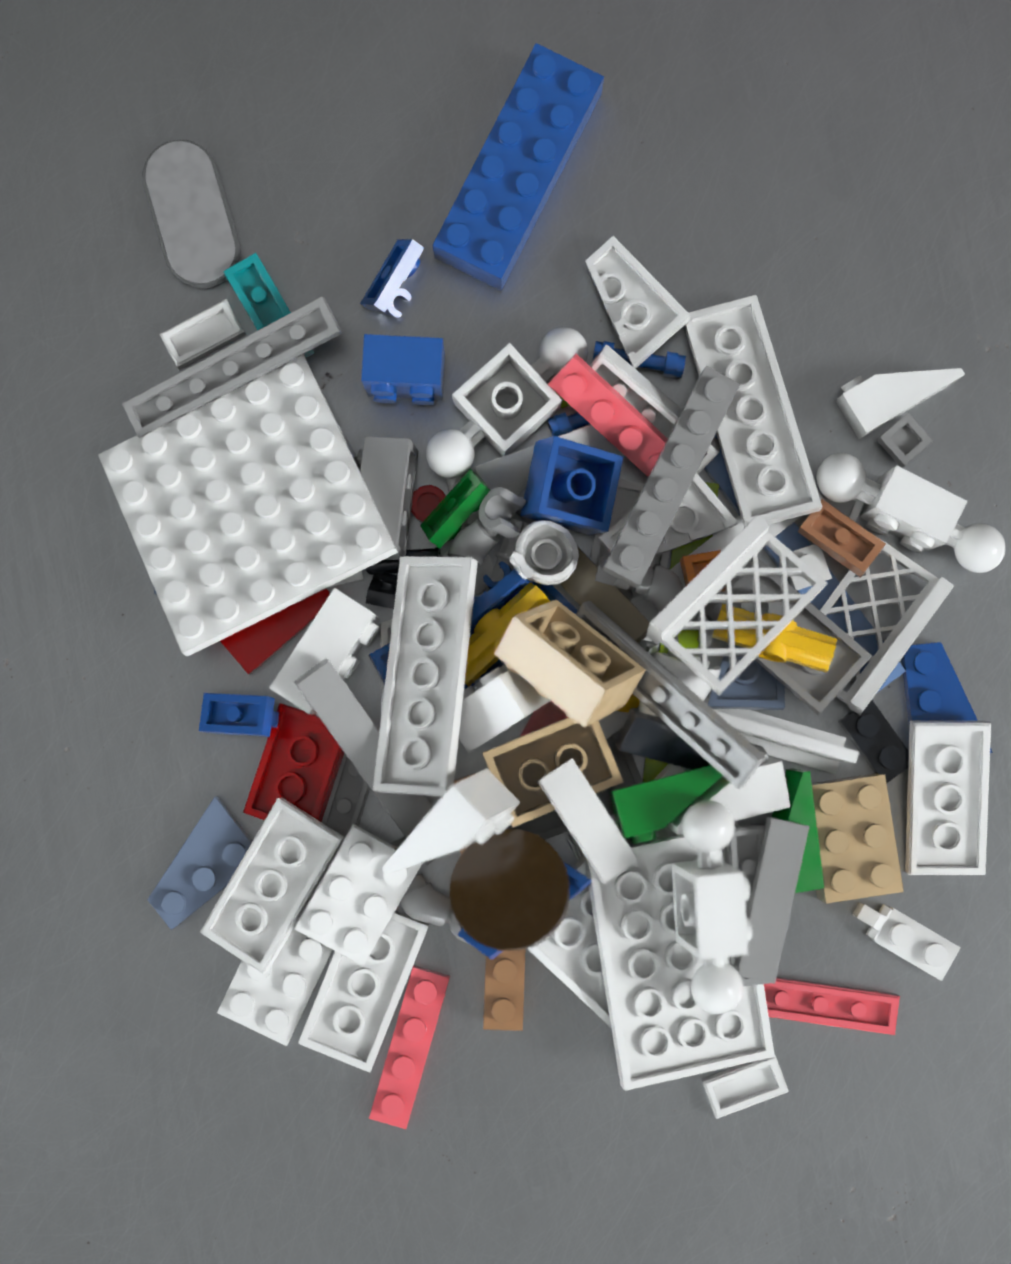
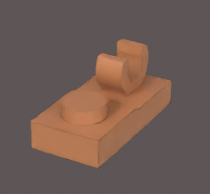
M821 499V511L811 513L800 526L798 533L861 578L886 543Z

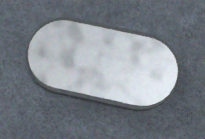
M182 139L165 142L149 155L142 174L144 190L165 262L173 275L180 281L189 284V286L201 289L218 286L227 280L223 271L238 263L241 252L238 235L218 167L211 154L198 143Z

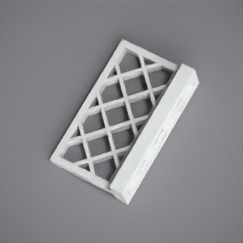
M759 515L650 622L646 634L657 645L662 643L718 695L744 671L827 584L822 577L768 531L770 525ZM767 545L779 556L780 568H758L757 554ZM750 561L752 562V568H744ZM786 563L792 568H786ZM735 576H752L753 594H732L731 580ZM759 576H780L782 594H760ZM787 576H802L813 587L806 594H788ZM725 587L726 595H717ZM754 602L755 621H733L732 603ZM761 602H782L783 617L779 621H762ZM789 602H797V603L789 610ZM708 603H726L727 621H705L704 607ZM699 614V622H690ZM699 629L700 649H685L674 637L681 630ZM705 629H728L729 649H706ZM734 629H756L757 644L753 648H735ZM762 629H771V630L763 637ZM701 656V663L695 657ZM707 656H729L730 672L721 681L708 670ZM736 656H744V657L736 664Z
M887 543L881 552L890 558L892 571L870 575L868 567L864 573L865 576L860 578L859 576L855 577L856 574L849 570L820 609L825 616L844 612L846 634L853 640L855 637L876 634L878 651L866 662L868 665L861 674L860 671L857 672L855 675L856 681L849 691L845 692L842 689L836 696L859 716L955 586L943 577L937 578ZM897 563L906 569L898 570ZM914 574L927 583L920 594L903 597L899 576ZM893 577L897 598L875 601L872 581ZM866 582L870 602L848 605L845 590L849 584ZM841 597L842 606L832 608ZM914 601L907 612H905L904 603ZM898 604L901 620L897 625L880 628L876 607ZM871 608L874 629L852 632L849 611ZM891 632L883 643L881 633Z
M706 697L704 702L708 704L709 698ZM713 709L750 743L762 746L769 756L835 775L839 762H857L859 752L844 748L846 737L752 710Z

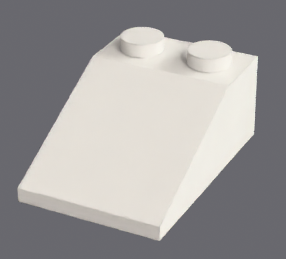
M488 769L453 784L381 869L386 874L463 849L475 841L481 845L494 833L499 835L513 822L515 818L511 813L519 805L520 801Z

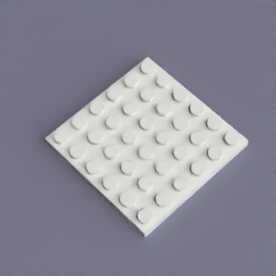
M304 354L140 438L136 435L98 454L180 650L187 657L398 553Z

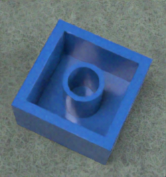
M364 334L361 381L368 397H374L373 401L378 403H396V398L412 399V403L416 405H434L435 400H443L445 374L443 338Z
M557 436L536 441L524 494L526 503L523 509H521L520 516L536 521H551L563 526L565 529L586 535L608 532L624 456Z

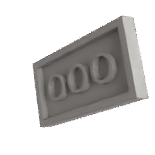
M758 558V568H770ZM750 561L744 568H752V562ZM735 576L731 580L732 594H753L752 576ZM759 576L760 594H782L780 576ZM788 584V594H800ZM723 591V592H719L717 595H726V594H725V591ZM754 602L732 603L733 607L755 613ZM761 602V615L772 613L783 616L782 602ZM789 602V610H790L797 602ZM708 603L704 607L705 617L709 621H717L722 603ZM809 603L793 621L797 623L798 627L837 638L836 649L828 671L826 673L787 660L784 663H779L758 656L754 660L819 716L872 655L812 603Z

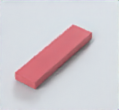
M776 977L775 983L764 984L769 1017L895 1035L900 996L897 994Z

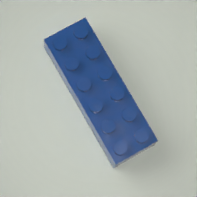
M535 43L433 243L435 259L502 291L602 94L603 75Z

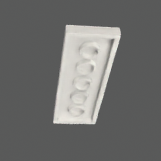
M757 295L689 312L691 320L684 325L698 375L700 376L702 370L708 366L740 383L716 435L744 528L757 515L768 524L821 511V500Z
M400 556L373 791L443 797L454 783L478 561L472 557Z

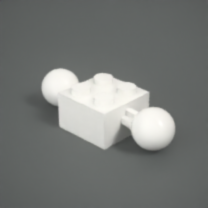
M558 327L549 331L541 341L539 347L540 358L531 366L510 343L452 394L453 404L469 422L460 430L445 429L431 437L426 447V460L432 471L444 478H456L465 474L473 464L475 457L474 447L484 438L501 456L511 454L560 410L562 399L546 382L556 375L575 353L586 362L588 346L584 337L577 330L570 327Z
M836 453L828 456L817 469L816 483L823 496L834 502H847L857 498L866 503L859 518L867 521L866 527L881 535L887 536L889 532L901 538L900 544L911 551L921 553L924 550L927 552L947 544L954 548L955 557L963 568L975 573H984L994 569L1000 564L1005 555L1004 538L993 526L977 523L965 528L957 524L968 501L897 465L881 475L877 482L866 478V471L861 461L847 453Z
M705 800L691 806L686 812L682 823L685 839L694 849L698 850V860L672 862L675 936L677 943L699 959H704V965L695 972L691 982V992L695 1002L709 1013L723 1014L734 1009L743 995L742 978L738 971L728 964V956L748 954L747 941H750L752 938V927L749 918L746 916L745 901L750 897V887L744 872L725 863L722 859V849L730 843L735 831V823L731 812L719 802Z

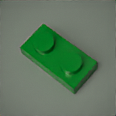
M472 469L463 476L420 525L429 541L438 548H441L447 541L456 537L461 530L462 524L472 513L479 511L484 497L491 491L484 480Z

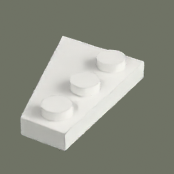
M614 236L585 260L586 267L630 364L635 369L691 320L690 314Z
M697 473L655 556L738 525L739 522ZM631 511L609 528L608 532L603 533L599 537L600 542L609 552H611Z

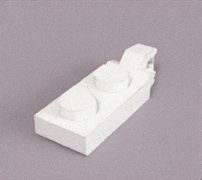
M859 902L852 914L854 917L870 925L866 935L871 937L872 941L940 981L945 977L961 948L905 914L884 904L879 912Z

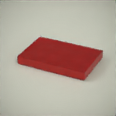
M325 588L220 640V642L246 673L251 675L312 623L331 593Z
M279 703L277 712H279L278 728L271 727L270 737L267 738L243 813L265 820L276 800L284 798L322 822L344 751L318 715L308 714L304 710Z

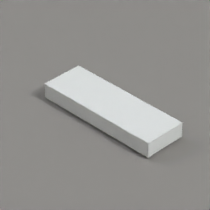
M573 758L537 781L602 883L608 882L638 861Z

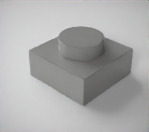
M909 413L904 415L877 439L880 445L901 468L906 466L933 442L931 437Z

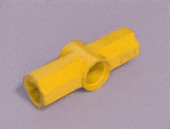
M530 582L500 610L496 608L489 611L476 624L474 634L469 638L464 682L468 687L500 659L494 653L513 617L551 602L536 585Z
M722 603L717 621H727L726 604ZM733 607V621H755V613ZM772 613L761 615L762 621H779L783 617ZM792 620L758 657L779 663H784L787 660L826 673L833 659L837 638L798 627L797 623ZM714 629L712 638L728 642V629ZM734 629L735 645L753 648L757 644L756 629ZM762 629L763 637H764L771 629Z

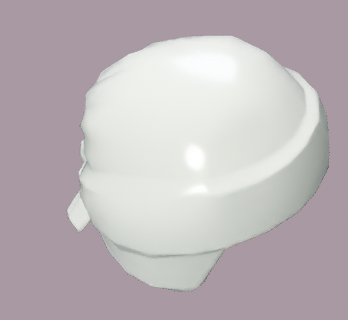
M543 520L532 522L523 529L517 538L515 551L510 556V562L524 579L543 585H557L569 579L574 572L579 554L577 544L567 529L557 523Z

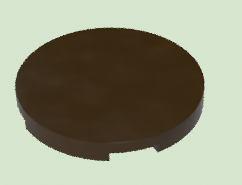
M505 829L499 835L494 833L481 845L477 841L472 843L458 859L450 880V903L459 925L478 943L498 951H516L529 947L532 948L545 941L562 923L570 902L569 876L560 855L543 838L528 831L518 829Z

